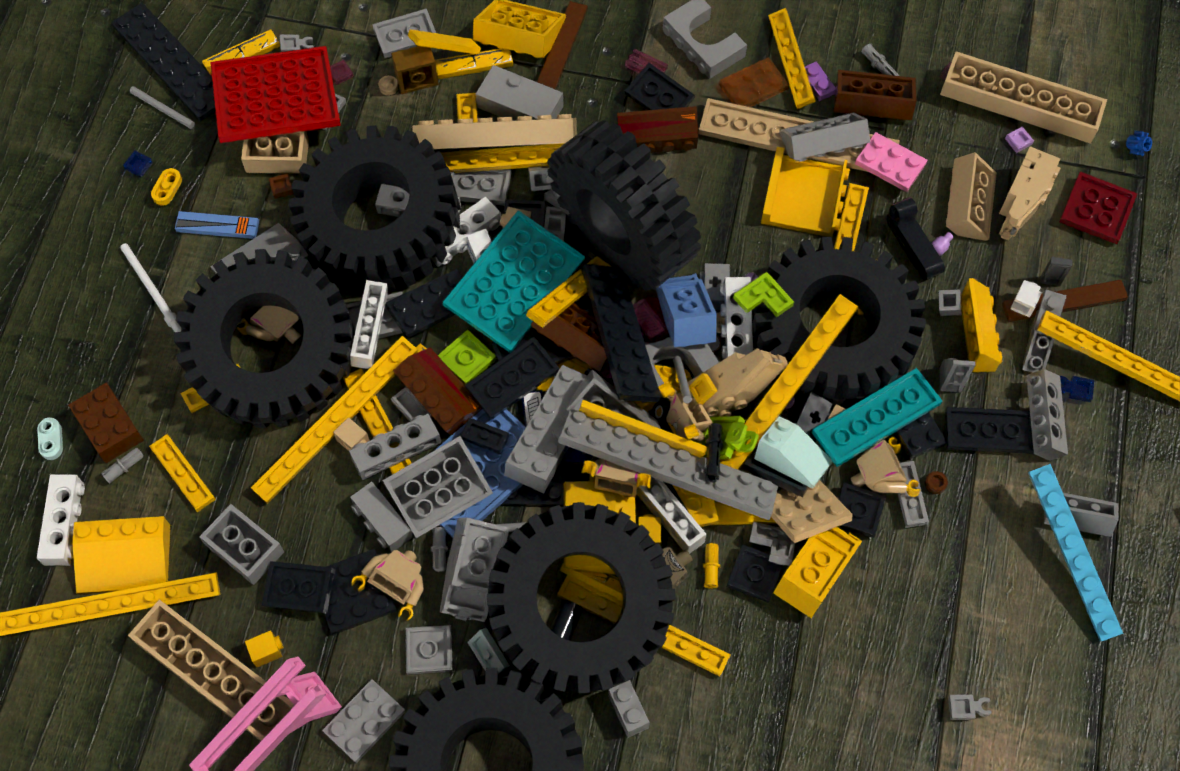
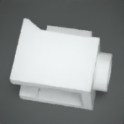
M1024 280L1010 309L1030 318L1042 293L1039 291L1041 287L1034 282Z

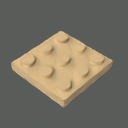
M820 480L813 489L808 488L804 497L785 489L778 490L771 515L772 519L794 543L852 521V513Z

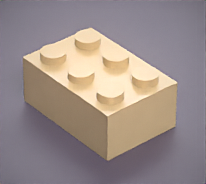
M301 131L245 139L241 160L246 173H300L299 169L302 164L307 163L309 145L307 132Z

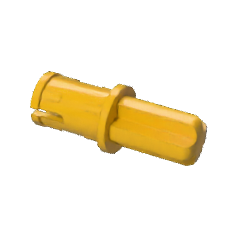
M714 543L706 544L705 563L703 564V568H705L704 587L711 589L718 588V569L720 568V564H718L719 546Z

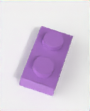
M817 62L805 66L812 91L819 101L835 94L836 87Z

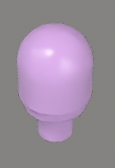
M947 232L944 236L937 237L931 243L939 256H942L949 249V242L953 239V235Z

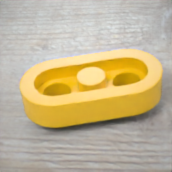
M169 168L161 173L151 191V196L157 205H167L172 201L182 183V177L178 170Z

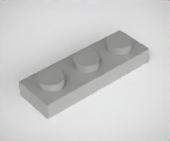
M914 461L901 462V468L907 479L905 483L908 484L911 480H916L919 483ZM920 483L918 487H912L913 489H920V493L916 497L909 496L907 491L905 493H898L906 528L927 525L929 523Z

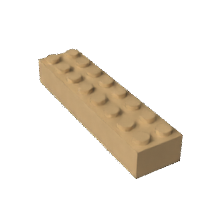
M955 52L940 93L942 96L1088 143L1092 142L1099 129L1107 99L960 52Z
M571 114L557 115L558 119H552V115L537 116V120H532V116H519L517 121H512V117H497L495 122L492 121V118H477L478 122L474 123L473 119H458V123H453V119L438 120V124H434V120L418 121V125L412 126L419 143L426 139L432 144L433 149L566 143L577 135L576 118H571Z
M161 600L157 601L128 635L138 646L230 718H233L266 683L265 680ZM284 695L276 697L246 730L262 741L294 707L293 703Z

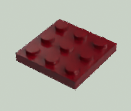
M1079 172L1059 222L1118 244L1138 193Z

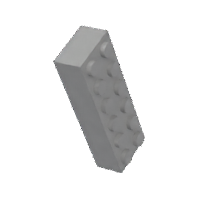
M561 366L508 457L504 476L541 493L545 492L569 449L568 446L558 443L569 414L566 408L578 386L587 375L567 366Z

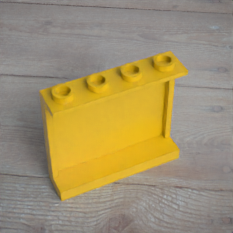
M777 147L761 224L832 237L834 230L838 231L840 219L837 218V214H841L844 202H841L840 198L844 197L847 185H843V182L848 180L850 169L846 168L848 160H844L843 166L808 159L797 162L789 156L783 155L785 148Z

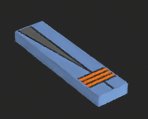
M179 211L175 230L180 233L254 239L257 236L259 219Z

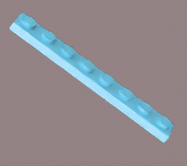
M1051 464L1028 472L1099 640L1104 641L1123 634Z

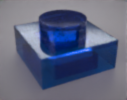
M134 151L123 166L126 170L142 177L153 162L151 158Z

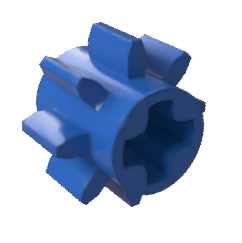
M1135 131L1134 135H1130L1127 138L1126 146L1130 149V154L1144 156V151L1147 152L1151 149L1152 139L1148 137L1149 133Z

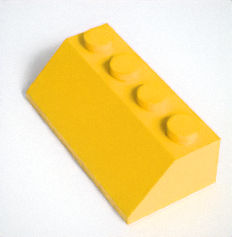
M969 278L961 294L962 318L968 360L975 361V367L972 372H995L999 364L1002 363V353L998 350L999 333L995 331L997 319L996 314H993L992 311L994 299L993 296H990L989 287L973 278Z

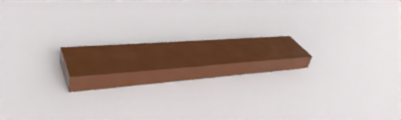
M569 2L565 12L566 19L549 51L538 78V83L556 90L587 13V5Z
M1122 280L1055 291L1056 293L1066 295L1062 312L1116 303L1128 299ZM1043 294L1040 295L1030 318H1034L1037 310H1039ZM1014 299L1003 301L1002 306L1008 322L1029 318L1010 309Z

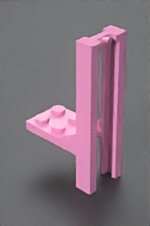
M299 657L287 659L189 766L193 771H209L208 769L276 697L287 695L294 707L234 771H254L288 734L312 720L337 713L342 706L316 672L296 676L305 667V664Z

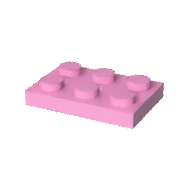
M875 132L870 139V143H867L856 159L855 165L908 192L928 160Z

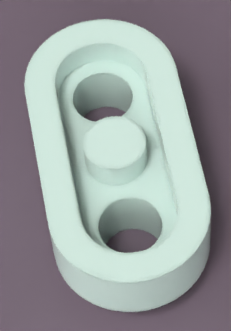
M45 418L38 425L39 453L47 460H55L63 452L62 427L54 418ZM51 425L50 429L45 430L47 426Z

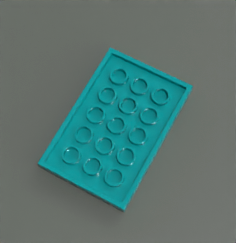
M518 210L443 301V306L511 353L532 327L533 321L526 316L527 311L570 278L585 260V256Z

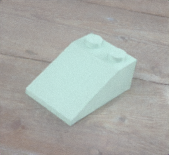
M780 416L759 440L754 458L812 489L832 464L830 457L798 425Z

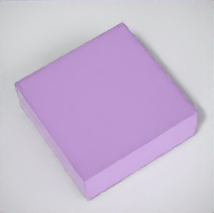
M1023 127L1007 134L1005 140L1016 153L1031 146L1034 142Z

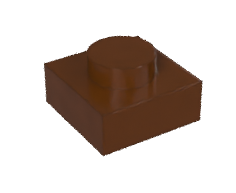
M288 173L269 178L275 199L294 194L291 189L292 185Z

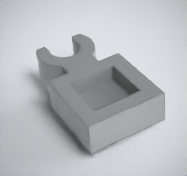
M280 34V52L314 48L311 45L313 44L312 37L299 39V35Z
M973 695L948 696L950 720H974L976 718L975 713L982 717H987L992 713L991 710H983L981 706L982 704H988L990 698L983 697L978 701H974Z

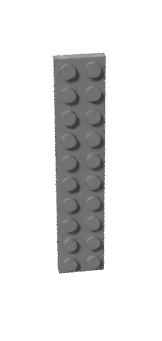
M570 409L558 443L636 472L649 474L655 479L766 520L770 519L778 486L772 482L721 463L719 467V480L714 483L705 480V457L693 456L686 450L674 449L665 442H655L643 434L636 435L628 432L624 427H615L607 424L602 419H593L581 411Z

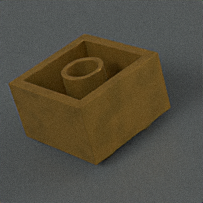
M416 46L391 53L395 76L401 94L439 85L436 63L431 48Z

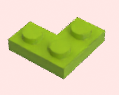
M768 272L733 295V299L746 314L762 302L776 317L794 305V301Z

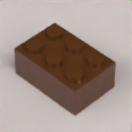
M107 382L68 405L105 463L110 462L144 441Z

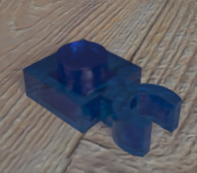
M1060 376V381L1063 385L1061 387L1062 394L1069 392V398L1086 402L1092 401L1094 380L1073 376L1071 381H1069L1066 377Z

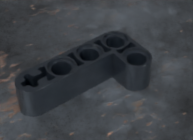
M908 197L890 206L887 214V224L922 279L927 280L943 273L945 266L941 257L916 221L917 205L911 197Z

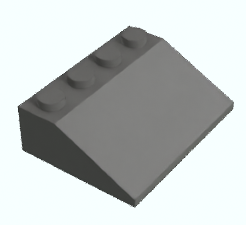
M279 223L221 259L229 267L235 264L233 255L243 252L248 259L255 258L256 249H266L270 257H276L277 251L281 250L288 252L294 261H297L299 256L307 259L313 267L311 259L303 246ZM213 265L210 266L214 273L217 274Z
M461 436L382 480L416 538L493 494Z

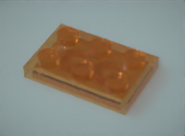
M769 57L719 81L720 87L733 104L752 107L789 88L788 82Z

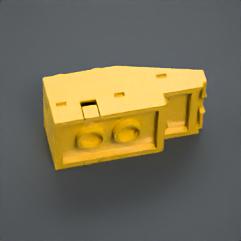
M837 527L809 537L773 593L812 618L860 546L862 540L852 535L851 532L847 534Z

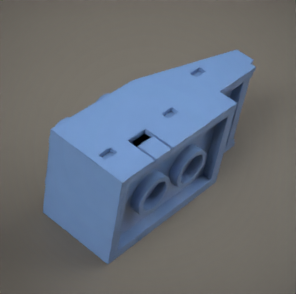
M696 273L689 276L669 278L656 289L664 321L674 348L716 342L717 314L702 279H698Z

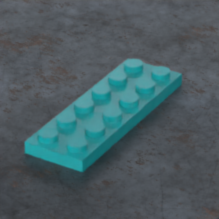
M915 368L814 428L811 433L836 467L938 407L943 401L920 371Z

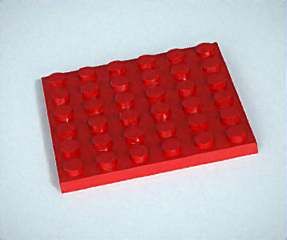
M326 46L211 62L220 143L341 126Z

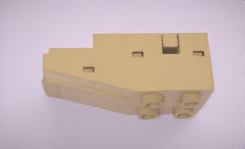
M1029 147L999 214L1006 216L999 232L1001 238L1009 240L1012 236L1015 237L1018 230L1037 211L1039 205H1044L1053 187L1054 180L1061 169L1057 166L1060 158Z
M757 348L747 355L735 352L703 372L708 374L717 389V392L703 404L709 417L731 416L732 412L747 407L748 403L753 401L788 365L786 357L779 354L773 355L771 352ZM700 375L688 381V386L692 384Z

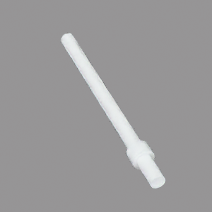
M122 244L120 247L165 316L164 320L167 325L172 327L174 332H181V327L176 321L177 315L171 312L128 244Z

